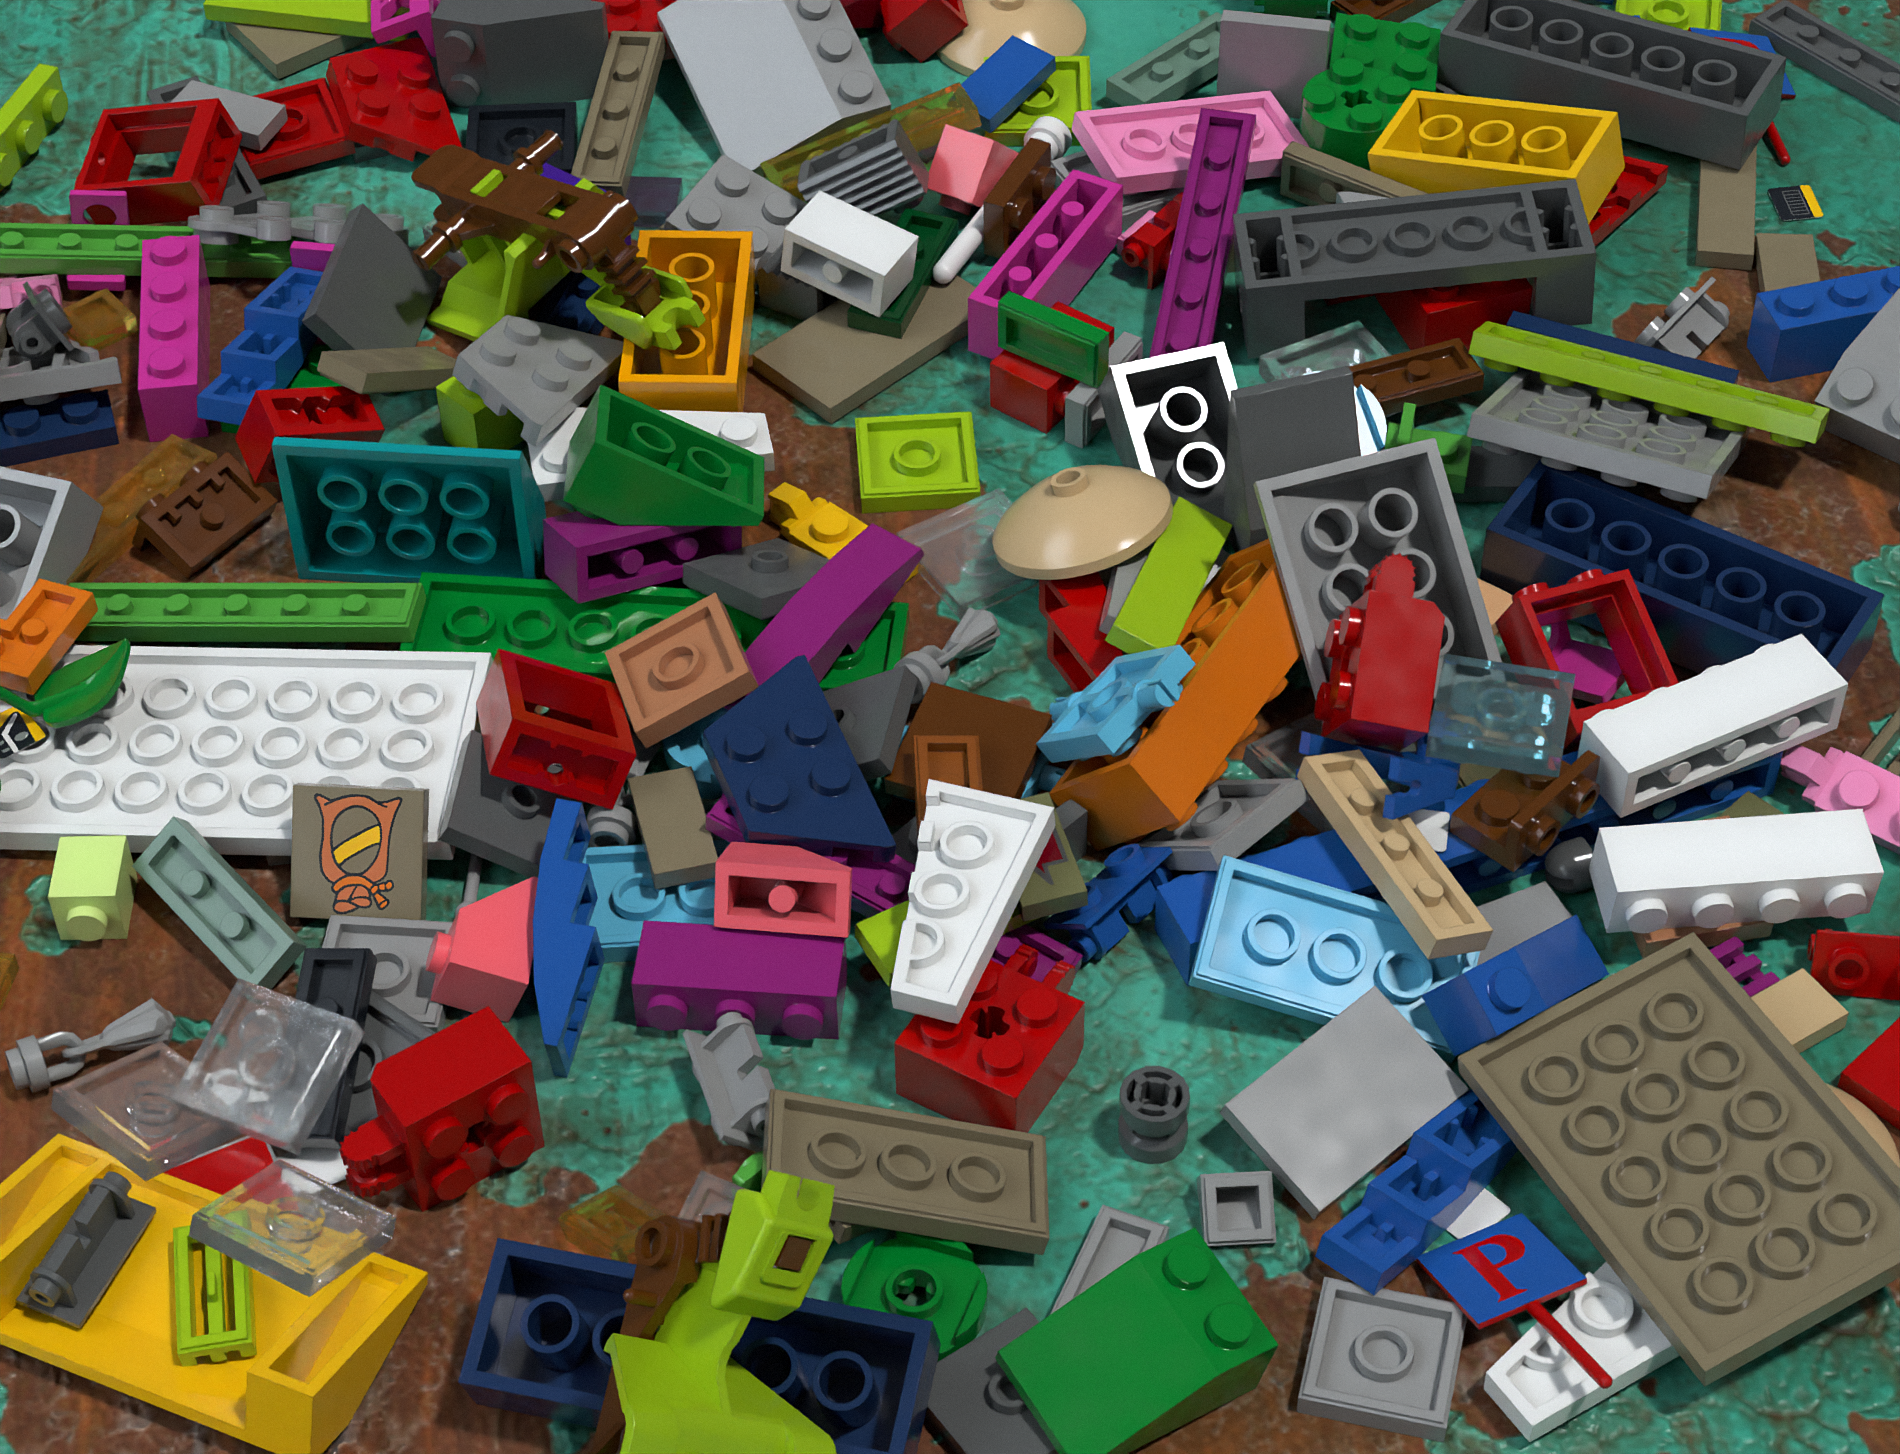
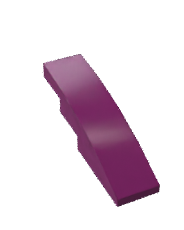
M873 523L836 553L787 602L746 650V657L758 685L760 686L792 659L801 655L806 656L818 683H820L844 648L853 653L857 651L925 555L922 549ZM750 693L724 706V708L730 710Z

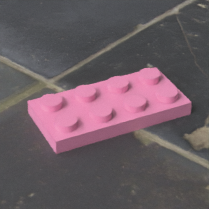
M1270 90L1078 111L1074 114L1071 129L1103 179L1122 184L1123 194L1125 195L1185 187L1201 108L1256 114V129L1246 180L1281 177L1283 150L1292 141L1309 147Z

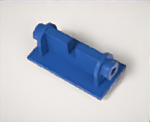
M1129 844L1117 849L1105 859V868L1090 882L1085 883L1088 893V906L1053 914L1043 925L1046 929H1067L1072 937L1068 946L1070 949L1083 955L1082 962H1087L1089 959H1101L1108 950L1129 932L1119 913L1121 908L1129 923H1139L1155 909L1156 887L1174 879L1170 870L1160 864L1173 851L1170 847H1140L1138 844Z

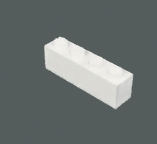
M1799 634L1777 644L1764 645L1754 653L1725 665L1709 667L1700 675L1670 687L1657 688L1645 697L1618 708L1598 712L1591 719L1583 723L1577 759L1587 750L1600 756L1596 783L1600 785V795L1616 814L1622 818L1837 729L1848 683L1802 634Z
M1863 809L1599 828L1589 866L1606 933L1627 931L1650 933L1658 929L1694 926L1716 928L1730 923L1753 921L1783 923L1791 919L1826 916L1848 918L1857 914L1870 913L1884 874Z

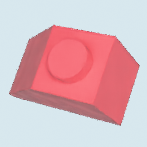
M945 124L929 170L928 189L941 195L938 205L969 216L972 206L979 209L982 207L985 198L1019 153L995 140Z
M731 842L716 860L714 927L848 938L850 935L853 868L797 846Z
M533 876L460 908L448 934L436 932L425 967L426 971L436 973L430 1001L472 1013L489 1006L500 1021L509 1023L529 984L533 960V915L538 882L537 877Z

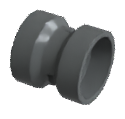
M1145 1066L1132 1071L1123 1080L1120 1087L1119 1144L1124 1152L1136 1161L1147 1164H1162L1173 1160L1184 1150L1188 1138L1189 1086L1181 1075L1165 1067Z

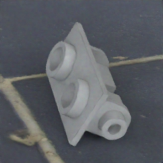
M1711 277L1696 293L1687 286L1664 310V313L1670 319L1665 323L1657 316L1634 342L1696 359L1729 325L1730 313L1727 306L1722 302L1714 301L1705 293L1716 279Z
M729 1012L719 1017L716 1022L717 1028L708 1036L686 1029L682 1034L693 1062L692 1071L703 1090L711 1113V1125L720 1140L725 1141L729 1145L741 1146L756 1152L763 1151L765 1106L770 1089H775L768 1068L757 1065L764 1057L752 1022L743 1018L738 1012Z

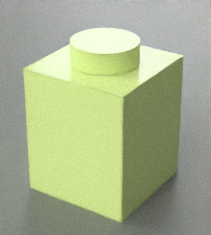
M126 835L66 836L59 838L48 900L60 940L95 941L98 939H127L138 878L136 870L132 867L134 863Z

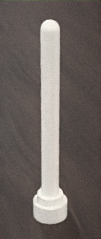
M1052 116L1038 118L1024 136V146L1030 138L1051 143V161L1063 157L1072 144V135L1068 127L1061 120ZM983 205L934 266L932 273L937 282L946 284L952 281L984 240Z

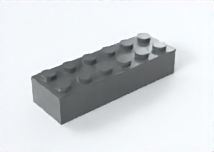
M1466 0L1440 33L1438 82L1465 96L1618 112L1621 138L1652 145L1667 152H1677L1741 170L1780 110L1787 57L1573 0Z

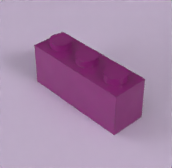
M578 511L543 519L545 575L577 604L683 578V563L742 548V526L618 525L602 517L599 519L586 517Z
M644 920L631 983L636 1026L655 1027L664 1031L678 1029L714 1031L717 1028L716 1022L719 1017L729 1012H738L743 1018L752 1022L755 1034L790 1036L800 1040L814 1038L839 1040L848 978L846 938L720 928L707 924Z

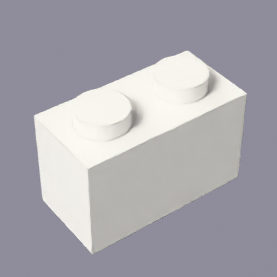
M819 190L784 230L781 271L880 317L913 279L919 236Z

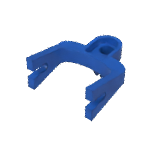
M1430 720L1428 734L1418 739L1416 751L1397 752L1368 745H1352L1302 731L1299 753L1322 755L1360 749L1381 779L1410 786L1407 793L1398 791L1395 794L1385 795L1382 817L1394 820L1455 797L1461 766V759L1455 757L1461 727L1450 725L1451 723ZM1297 768V769H1296V777H1295V779H1298V778H1297V774H1298L1300 768Z

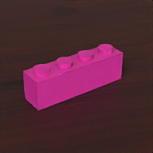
M1075 169L1069 173L968 297V351L995 359L1004 350L998 347V301L1008 291L1050 308L1057 301L1066 305L1071 303L1115 247L1117 238L1122 234V184Z
M200 235L164 236L159 239L142 240L138 393L150 442L209 437V420L201 419L197 416V395L209 385L210 283Z

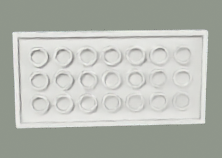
M71 645L48 677L64 666L108 646ZM131 646L128 664L121 684L110 701L101 710L78 723L61 728L49 727L43 719V714L38 717H32L46 734L45 738L5 759H0V849L57 851L60 837L126 835L130 852L143 853L171 818L175 816L188 821L219 854L291 856L293 785L297 783L429 789L427 859L453 860L456 846L439 840V835L462 742L471 730L481 733L476 701L493 662L491 653ZM5 688L27 701H35L34 695ZM0 700V713L12 707Z

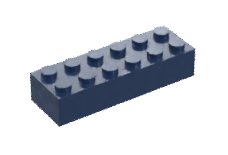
M1541 459L1486 528L1480 572L1481 580L1514 595L1527 586L1541 582L1547 583L1549 589L1566 585L1573 577L1592 569H1601L1604 575L1629 569L1669 661L1699 674L1709 667L1715 665L1722 666L1752 654L1764 645L1777 644L1802 634L1848 683L1872 646L1884 598L1883 593L1576 470L1565 471L1546 466L1541 462ZM1596 613L1570 619L1605 634Z
M497 1238L458 1383L478 1405L597 1428L612 1368L611 1355L603 1350L612 1333L620 1334L627 1306L623 1299V1293L626 1289L631 1288L636 1264ZM805 1297L797 1310L778 1321L751 1317L740 1341L731 1351L730 1357L830 1435L835 1444L837 1454H917L941 1343L933 1321Z

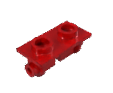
M1183 192L1178 193L1173 200L1154 215L1153 224L1146 222L1134 234L1124 240L1121 251L1123 261L1130 267L1140 266L1148 270L1147 288L1153 290L1166 278Z
M1828 928L1823 930L1817 929L1816 934L1809 935L1807 959L1812 961L1810 975L1830 995L1900 1000V936L1833 931Z

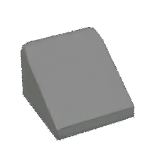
M1272 1171L1200 1174L1197 1177L1202 1234L1204 1241L1209 1247L1277 1243Z

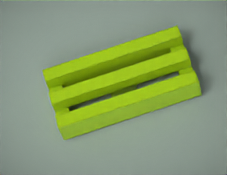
M246 1216L173 1228L177 1353L182 1366L198 1365L197 1357L210 1355L212 1362L227 1360V1352L236 1350L240 1351L242 1357L257 1355L251 1234ZM231 1237L236 1325V1330L226 1331L222 1238ZM205 1241L209 1334L196 1336L193 1243Z

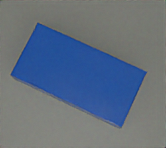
M1012 35L947 97L948 111L989 133L993 132L1056 71L1055 56Z

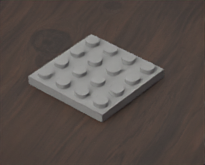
M1520 368L1472 413L1467 437L1482 440V447L1494 453L1516 455L1520 450L1542 456L1541 462L1551 468L1574 471L1578 466L1600 471L1601 479L1615 485L1631 487L1636 486L1638 481L1661 487L1660 493L1669 499L1681 502H1696L1697 497L1703 499L1709 497L1746 446L1750 427L1748 426L1744 432L1725 430L1711 423L1712 417L1691 411H1689V415L1686 417L1667 415L1655 410V402L1633 396L1631 401L1628 402L1614 401L1599 396L1596 393L1597 387L1575 382L1572 387L1556 386L1540 379V372Z

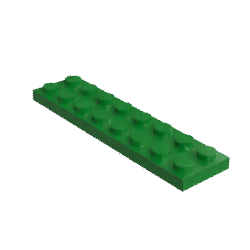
M421 572L419 583H422L427 599L414 641L402 642L399 651L491 653L493 661L498 648L616 683L605 655L606 651L708 596L693 589L647 586L577 604L552 580ZM891 602L855 653L845 648L842 650L819 683L822 691L894 669L895 664L904 657L909 626V603ZM723 603L743 650L746 652L774 617L760 620Z

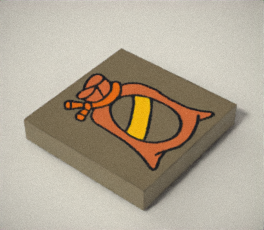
M315 783L294 784L290 917L330 919V915L426 920L429 789Z

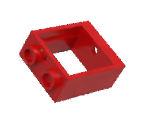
M219 98L103 109L95 133L91 137L90 146L80 174L76 178L74 190L126 191L130 225L188 221L189 216L199 215L200 206L220 204L243 135ZM181 151L173 177L127 181L136 155ZM91 205L85 209L97 225H111L117 219L114 211L104 205Z
M1592 569L1573 577L1566 585L1550 589L1545 582L1527 586L1511 597L1513 603L1495 622L1550 753L1557 757L1579 751L1583 723L1591 719L1598 712L1618 708L1645 697L1657 688L1670 687L1679 683L1629 569L1606 575L1603 574L1601 569ZM1596 613L1632 695L1576 710L1541 627Z
M498 648L476 701L489 775L613 810L637 755L617 684ZM538 705L549 708L543 714L535 712V708ZM552 764H560L562 766L561 771L558 773H551L548 771V768Z

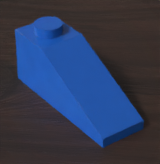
M1576 914L1421 996L1455 1057L1539 1014L1609 973Z

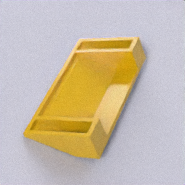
M59 1133L0 1184L1 1345L275 1454H322L352 1420L428 1284V1272ZM108 1171H112L122 1175L131 1183L132 1188L127 1194L130 1198L151 1205L157 1211L81 1329L18 1304L16 1299L29 1281L30 1274L35 1267L39 1266L89 1191L88 1187L91 1182L96 1178L103 1179ZM246 1216L251 1234L257 1355L242 1357L240 1351L236 1350L227 1352V1360L212 1362L210 1355L197 1357L198 1365L182 1366L177 1353L173 1228ZM231 1237L222 1238L226 1331L236 1330L232 1242ZM205 1241L193 1243L196 1336L209 1334Z

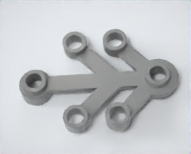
M257 201V213L234 215V208L205 205L200 206L199 215L188 217V227L193 229V235H200V240L203 244L239 243V234L269 241L291 240V236L321 243L336 244L346 221V206L334 203L313 204V216L290 218L291 203L284 201ZM383 213L375 214L409 246V227L404 226V216Z

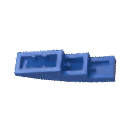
M290 266L244 308L245 330L221 351V374L197 395L198 418L241 425L256 390L285 389L318 338L316 334L303 324L302 320L323 272Z
M556 798L540 858L534 906V986L544 1046L554 1076L567 1078L605 958L597 929L594 926H589L598 896L589 864L583 863L591 838L583 805L581 802Z
M1469 1090L1413 1133L1406 1155L1368 1183L1361 1205L1322 1235L1315 1257L1369 1293L1375 1295L1415 1261L1464 1212L1519 1149L1473 1090Z

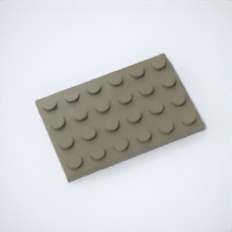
M1694 932L1458 1056L1459 1074L1704 1387L1900 1278V1168Z

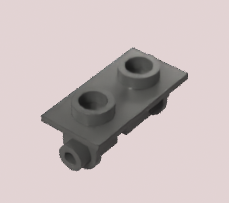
M25 282L23 287L28 298L8 313L5 321L7 331L12 337L11 339L17 352L27 358H36L60 341L69 352L72 351L74 347L66 332L72 329L73 325L68 320L66 312L47 289L37 294L30 284Z
M108 1171L103 1179H94L88 1187L89 1191L39 1266L33 1269L29 1281L16 1299L17 1303L81 1329L155 1215L156 1208L130 1198L127 1194L132 1185L125 1177L118 1173Z

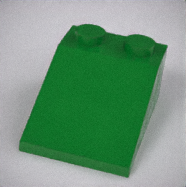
M600 384L569 442L563 501L572 504L579 513L592 519L602 517L618 525L759 526L764 517L765 458Z
M1194 1227L1135 1255L997 1352L995 1359L1059 1454H1127L1255 1389L1279 1344Z

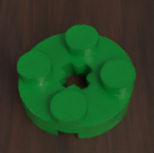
M896 1231L897 1239L884 1241L876 1247L875 1239L863 1245L846 1266L841 1284L842 1304L933 1321L941 1343L937 1362L977 1337L987 1314V1282L984 1272L982 1274L981 1270L973 1262L972 1251L963 1242ZM915 1286L926 1288V1298L929 1302L920 1306H908L903 1304V1300L896 1297L898 1293L910 1294Z

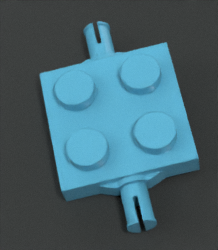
M1180 644L1116 657L1083 691L1075 692L1069 697L1054 699L1056 703L1051 702L1049 713L1052 714V720L1055 723L1036 745L1051 763L1076 759L1086 761L1092 757L1111 755L1112 757L1121 755L1141 737L1142 730L1139 726L1152 712L1175 705L1173 701L1177 702L1179 700L1180 693L1183 690L1180 681L1196 663Z

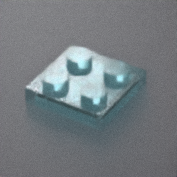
M1445 654L1425 756L1450 760L1461 764L1470 763L1513 770L1523 774L1559 777L1576 674Z

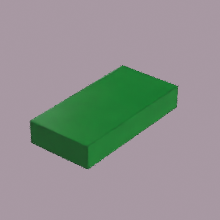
M1008 291L998 301V347L1092 387L1098 388L1102 384L1108 372L1109 332L1011 291Z

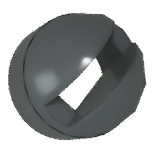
M1577 837L1561 842L1549 850L1545 858L1544 865L1546 869L1544 873L1547 883L1564 894L1579 893L1594 888L1589 872L1593 851L1584 838Z

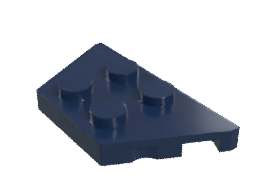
M805 655L792 659L703 731V749L746 843L797 846L818 855L831 857L833 847L873 851V862L886 863L894 860L896 843Z

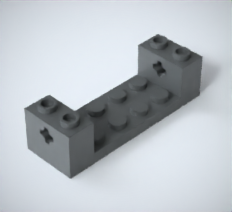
M1576 179L1233 214L1235 287L1248 359L1305 353L1304 301L1335 299L1345 296L1393 293L1404 290L1451 287L1454 285L1491 281H1509L1526 278L1533 288L1530 314L1532 316L1570 326L1592 324L1596 250Z

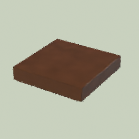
M931 682L897 752L892 773L886 775L884 779L886 793L915 801L912 758L913 735L979 736L983 791L1021 799L1042 752L1036 743L1052 727V714Z

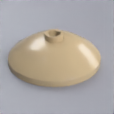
M962 0L968 26L935 53L947 66L968 77L984 63V57H990L1012 35L1053 56H1079L1086 43V21L1083 13L1072 0Z
M1086 465L1067 468L1038 482L1009 506L994 530L992 544L1000 565L1017 576L1039 580L1079 577L1117 565L1151 545L1169 525L1173 515V504L1166 485L1156 477L1141 470L1109 465Z

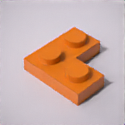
M41 578L38 579L8 619L0 618V686L30 695L35 694L97 613L98 607L93 592Z

